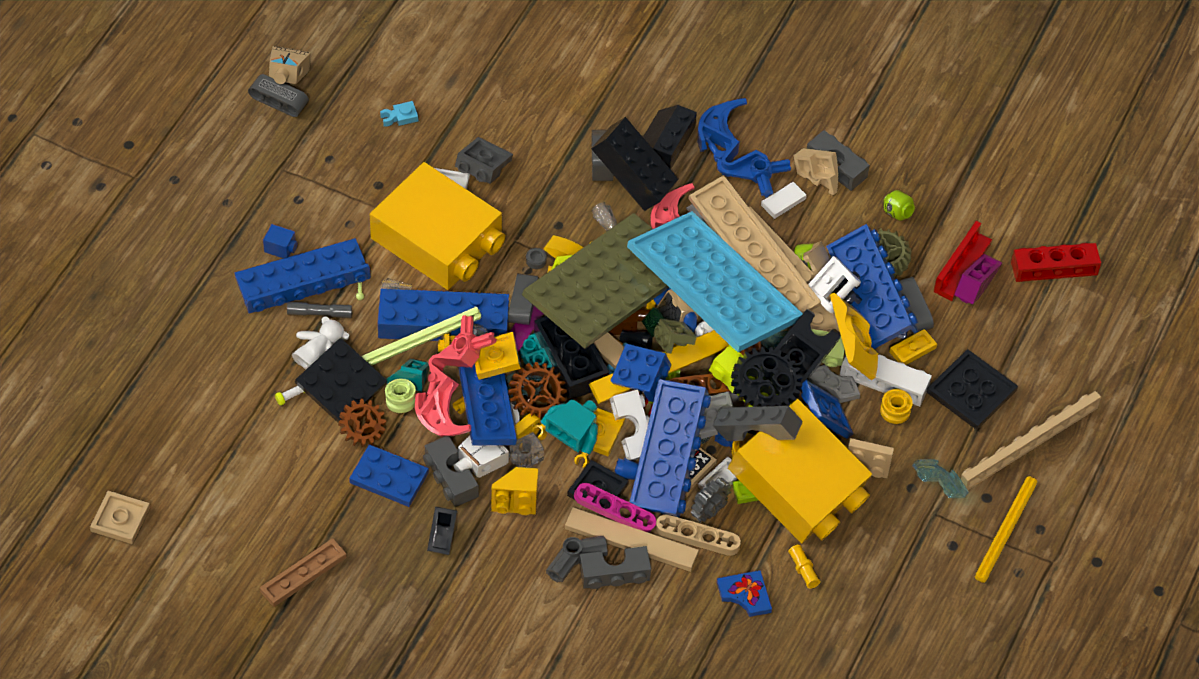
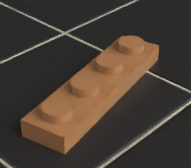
M332 538L260 587V592L275 607L346 559V553Z

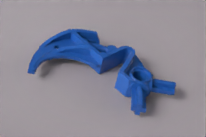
M746 98L737 99L712 106L704 112L699 120L697 143L700 152L707 150L705 143L707 142L708 147L714 154V160L717 162V169L722 175L752 180L758 183L761 196L769 197V195L773 194L769 179L774 173L791 171L790 160L770 162L767 155L755 150L731 162L739 152L740 141L729 130L727 117L734 108L747 105ZM715 144L726 149V151L718 150Z

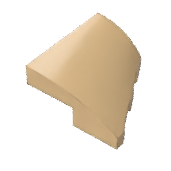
M803 148L793 155L797 174L803 178H808L816 186L822 184L829 189V194L831 195L837 193L838 163L836 152Z
M821 241L813 244L812 249L803 255L804 261L806 263L809 262L815 276L830 261V257Z

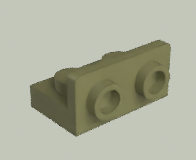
M660 319L659 325L654 330L656 341L666 353H672L674 343L679 346L695 345L696 335L684 322Z

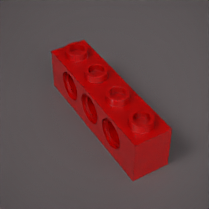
M1081 243L1076 245L1063 244L1051 247L1041 246L1039 248L1015 249L1011 264L1015 281L1024 282L1096 276L1099 273L1101 260L1096 243Z

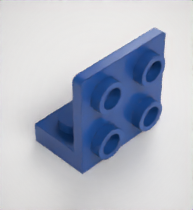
M626 344L611 382L615 385L643 391L647 400L654 402L659 379L666 380L671 363L665 353Z

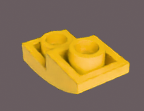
M553 235L544 247V250L556 259L558 256L574 255L584 247L568 239Z

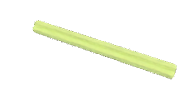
M477 307L472 308L361 357L372 366L460 328L463 315L473 316V322L481 319L480 310Z

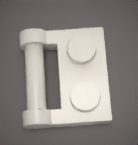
M835 256L830 259L808 284L821 301L823 307L832 314L834 313L832 301H829L827 297L846 277L848 282L837 293L842 299L861 283Z

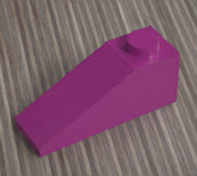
M983 254L962 274L954 295L965 303L974 304L994 278L1002 262Z

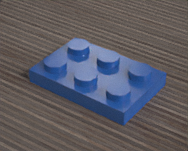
M804 381L802 383L801 389L803 393H801V396L805 403L808 404L810 411L835 434H839L846 439L852 436L853 431L839 399L811 382Z
M368 445L350 476L349 482L410 507L429 473V468Z

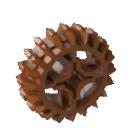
M535 362L533 367L528 363L525 365V369L521 367V369H518V373L512 375L514 380L510 381L509 385L513 388L508 390V394L514 395V397L510 398L509 401L510 403H517L513 407L514 410H517L519 407L522 409L520 416L530 413L531 417L535 414L541 419L550 407L565 402L566 398L562 394H565L567 390L561 388L565 381H558L561 373L554 375V367L548 371L547 363H544L541 368L538 362ZM533 375L543 377L539 382L526 379V377ZM548 382L552 387L553 397H551L552 394L547 390ZM542 384V386L540 387L539 395L533 398L536 391L535 389ZM521 386L524 387L523 389L528 394V398L526 401L523 398ZM535 401H540L542 403L546 402L549 406L537 408L533 407L532 404Z

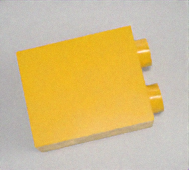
M425 162L370 213L371 239L447 290L459 280L463 282L470 280L478 268V261L486 253L490 255L496 254L505 241V234L502 233V213Z
M797 399L789 406L803 421L795 440H777L760 431L736 452L728 469L802 544L813 533L821 541L824 540L840 524V521L834 515L843 506L852 514L870 497V494L863 487L872 476V473Z

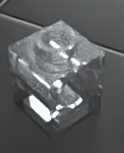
M530 433L516 440V445H510L509 458L513 465L516 464L518 467L528 468L544 460V448L535 434Z

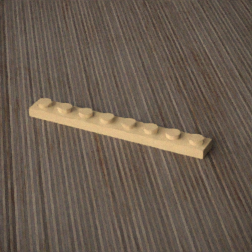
M1096 391L1090 395L1082 396L1074 405H1068L1058 415L1050 416L1044 424L1036 425L1028 434L1015 438L1009 446L999 448L993 456L983 458L973 468H967L961 474L959 487L964 492L968 491L1098 409L1101 396Z

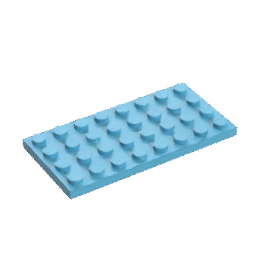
M693 211L628 241L627 248L737 352L794 325L803 314Z

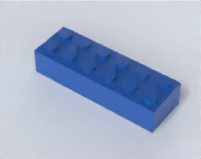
M381 289L378 313V338L402 339L475 307L480 310L482 318L473 322L474 335L480 336L493 332L495 337L506 334L508 331L509 294ZM461 327L447 334L449 336H457L461 332ZM441 336L430 341H438L441 339Z

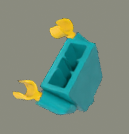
M570 400L566 404L552 406L540 421L541 425H535L532 428V433L536 435L541 430L538 439L544 440L548 432L576 452L581 450L582 454L577 455L574 461L578 465L579 460L584 458L583 468L585 469L589 463L587 456L592 453L597 441L598 425L596 424L597 416L594 414L597 406L591 400H588L583 406L575 400Z

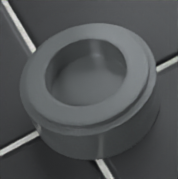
M533 248L527 252L526 264L530 268L541 269L546 265L547 254L544 250Z

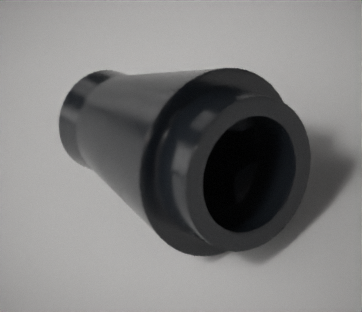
M622 330L619 341L650 349L653 336L648 334L647 331Z

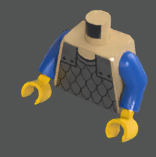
M667 288L647 303L645 309H651L652 312L657 304L656 308L663 319L684 322L694 333L697 327L698 314L671 288Z

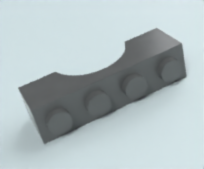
M789 406L720 408L713 427L726 441H744L748 430L764 432L777 440H795L803 421Z

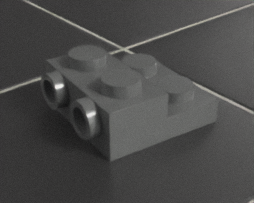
M477 137L458 153L455 167L461 173H469L475 176L479 182L491 184L500 176L501 169L512 161L513 154Z

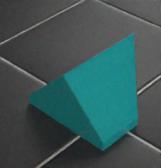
M409 359L401 366L400 370L386 379L387 384L395 379H407L415 385L416 391L422 392L430 370L429 362Z

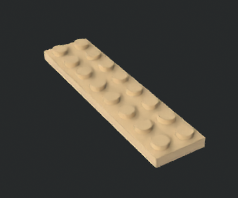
M724 175L689 195L690 202L709 227L802 313L807 309L812 311L821 305L819 298Z

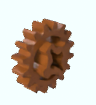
M360 399L359 404L353 400L351 407L345 405V412L340 413L339 417L343 419L338 422V426L343 427L340 434H347L345 441L352 439L353 446L357 442L361 443V447H364L366 442L373 445L374 439L379 441L381 438L380 434L385 432V428L382 426L386 425L387 420L381 419L385 413L378 412L379 405L371 406V400L367 404H364L363 399ZM365 416V417H366L365 420H364V421H365V424H364V426H362V428H361V430H360V429H359V427H360V425H359V424H360V421H361V420L363 419V417Z

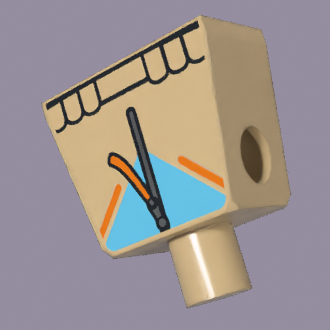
M273 46L269 64V77L273 78L278 84H284L285 82L297 84L309 71L310 52Z

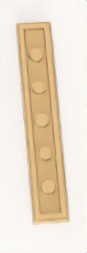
M574 507L565 524L566 530L590 538L604 535L607 544L622 549L647 546L649 558L690 572L699 551L698 549Z

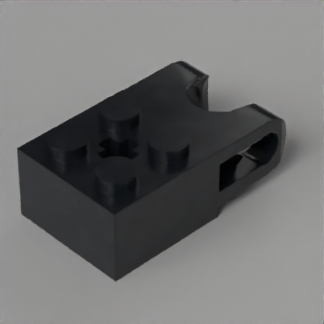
M809 309L802 314L773 350L775 354L781 350L782 357L788 354V362L793 359L797 360L793 368H800L797 374L802 375L800 383L809 380L841 337L840 332L836 329H832L825 336L814 334L810 324L815 314ZM765 365L766 368L772 369V367Z

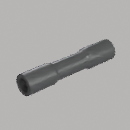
M288 302L287 315H324L352 318V305H318Z

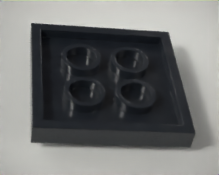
M339 338L295 379V384L335 421L339 422L343 420L339 416L341 412H345V405L351 407L353 400L359 404L360 399H363L364 404H366L387 384V380L342 338Z
M967 349L927 388L926 393L974 429L978 430L1017 391L1018 386Z

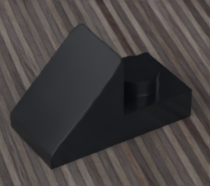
M435 506L427 551L450 555L454 532L457 531V510Z

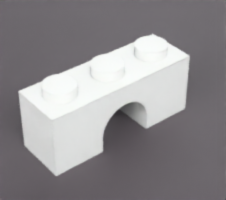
M638 390L612 396L609 399L615 420L629 419L635 426V434L621 441L626 459L631 461L640 459L650 419L648 415L645 416L643 409L645 407V400L643 395H639Z

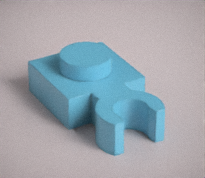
M413 101L393 105L392 111L389 109L380 111L381 118L388 117L383 119L384 126H390L394 122H398L399 126L418 122V114Z

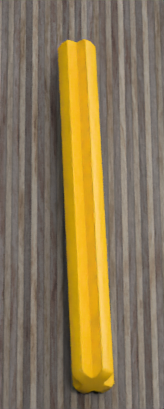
M1031 476L1026 477L976 572L975 579L981 583L987 581L1036 487L1037 480Z

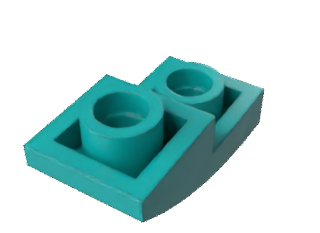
M535 334L529 335L518 351L525 365L530 363L532 367L535 362H538L540 368L544 363H547V370H549L553 366L545 349L541 348Z

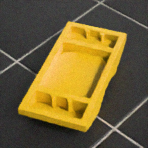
M832 293L830 298L848 363L870 380L876 378L878 368V353L871 347L870 324L859 311L836 293Z

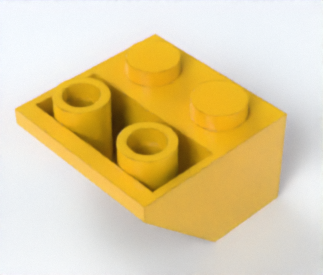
M515 467L493 483L491 488V511L500 514L519 513L521 515H536L538 469Z

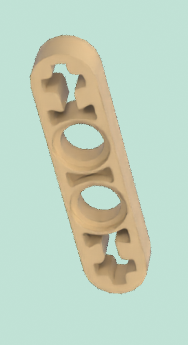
M661 515L656 521V532L662 537L729 556L737 554L740 550L741 540L734 533L671 515ZM665 523H668V524H669V526L667 527V529H664V528H663V526L665 525ZM684 528H690L693 534L685 536L681 531ZM711 534L715 537V540L706 542L703 536ZM719 538H722V540H721V542H720V545H719V544H718V540H719ZM729 541L733 542L731 547L727 546Z

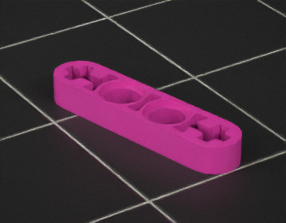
M582 483L574 492V499L577 503L618 523L648 533L656 525V518L652 513L594 485ZM584 490L587 491L588 496L586 498L582 497ZM595 495H597L598 497L596 498V500H595L594 503H593V502H592V500L594 499L593 497H594ZM600 499H607L610 502V508L605 509L601 507ZM621 508L629 510L631 514L629 518H624L620 515ZM637 514L638 516L636 518V521L633 522L632 520ZM643 519L648 520L646 527L643 526Z

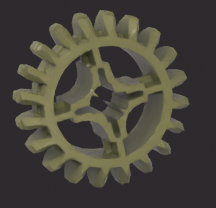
M880 228L878 230L881 238L878 241L879 245H883L888 254L886 260L895 269L894 278L896 275L901 276L903 271L908 269V265L911 262L909 241H905L904 236L898 237L897 231L891 233L890 229L883 231Z

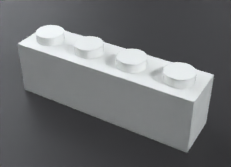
M878 355V368L876 378L870 380L850 365L847 356L842 363L840 376H852L856 383L882 393L892 389L903 390L911 396L913 404L919 407L926 395L932 376L922 370L908 367L904 363L887 359L883 355Z

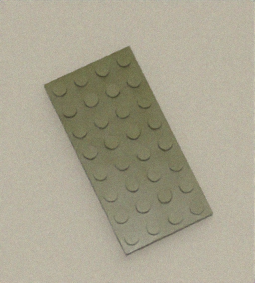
M633 213L523 290L522 296L583 348H587L669 287L627 248L629 240L653 230Z

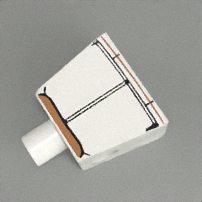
M469 436L458 447V458L460 461L454 464V469L456 472L469 469L476 477L480 478L508 464L509 451L503 445L472 446Z

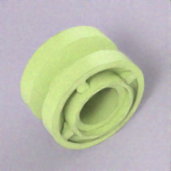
M395 379L389 382L385 388L387 407L396 413H405L415 407V385L407 379Z

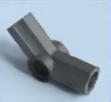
M604 535L581 540L576 537L567 538L563 543V548L546 569V574L557 583L563 582L573 567L579 564L580 554L602 551L603 556H607L608 550ZM570 550H575V551H577V552L571 553V552H569V551H570Z

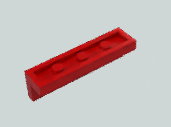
M975 221L936 278L934 293L950 301H953L956 297L954 294L962 274L986 253L992 243V239L979 233L982 223Z

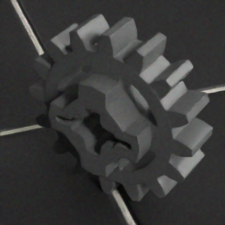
M719 477L715 481L712 480L707 483L695 496V504L691 507L693 509L691 511L692 516L700 522H705L707 518L710 519L716 516L727 504V496L731 493L730 489L732 486L725 479H720Z

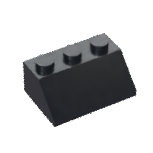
M680 105L659 110L643 136L670 170L696 126L697 112Z

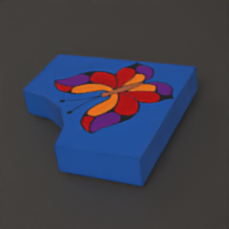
M761 570L717 578L716 583L722 602L739 604L747 611L749 617L772 612Z

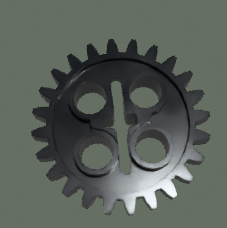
M761 347L759 353L755 348L752 349L751 354L745 352L743 358L739 357L738 364L735 363L733 367L734 371L731 374V386L735 387L733 394H740L738 401H746L744 407L752 405V407L790 406L799 397V390H801L803 385L800 383L802 375H797L800 368H793L796 361L788 362V354L782 357L781 350L775 354L772 347H770L769 352H766L764 347ZM765 365L772 367V369L766 368ZM747 376H752L756 380H751ZM778 382H784L786 385H780ZM761 393H767L769 396H763Z

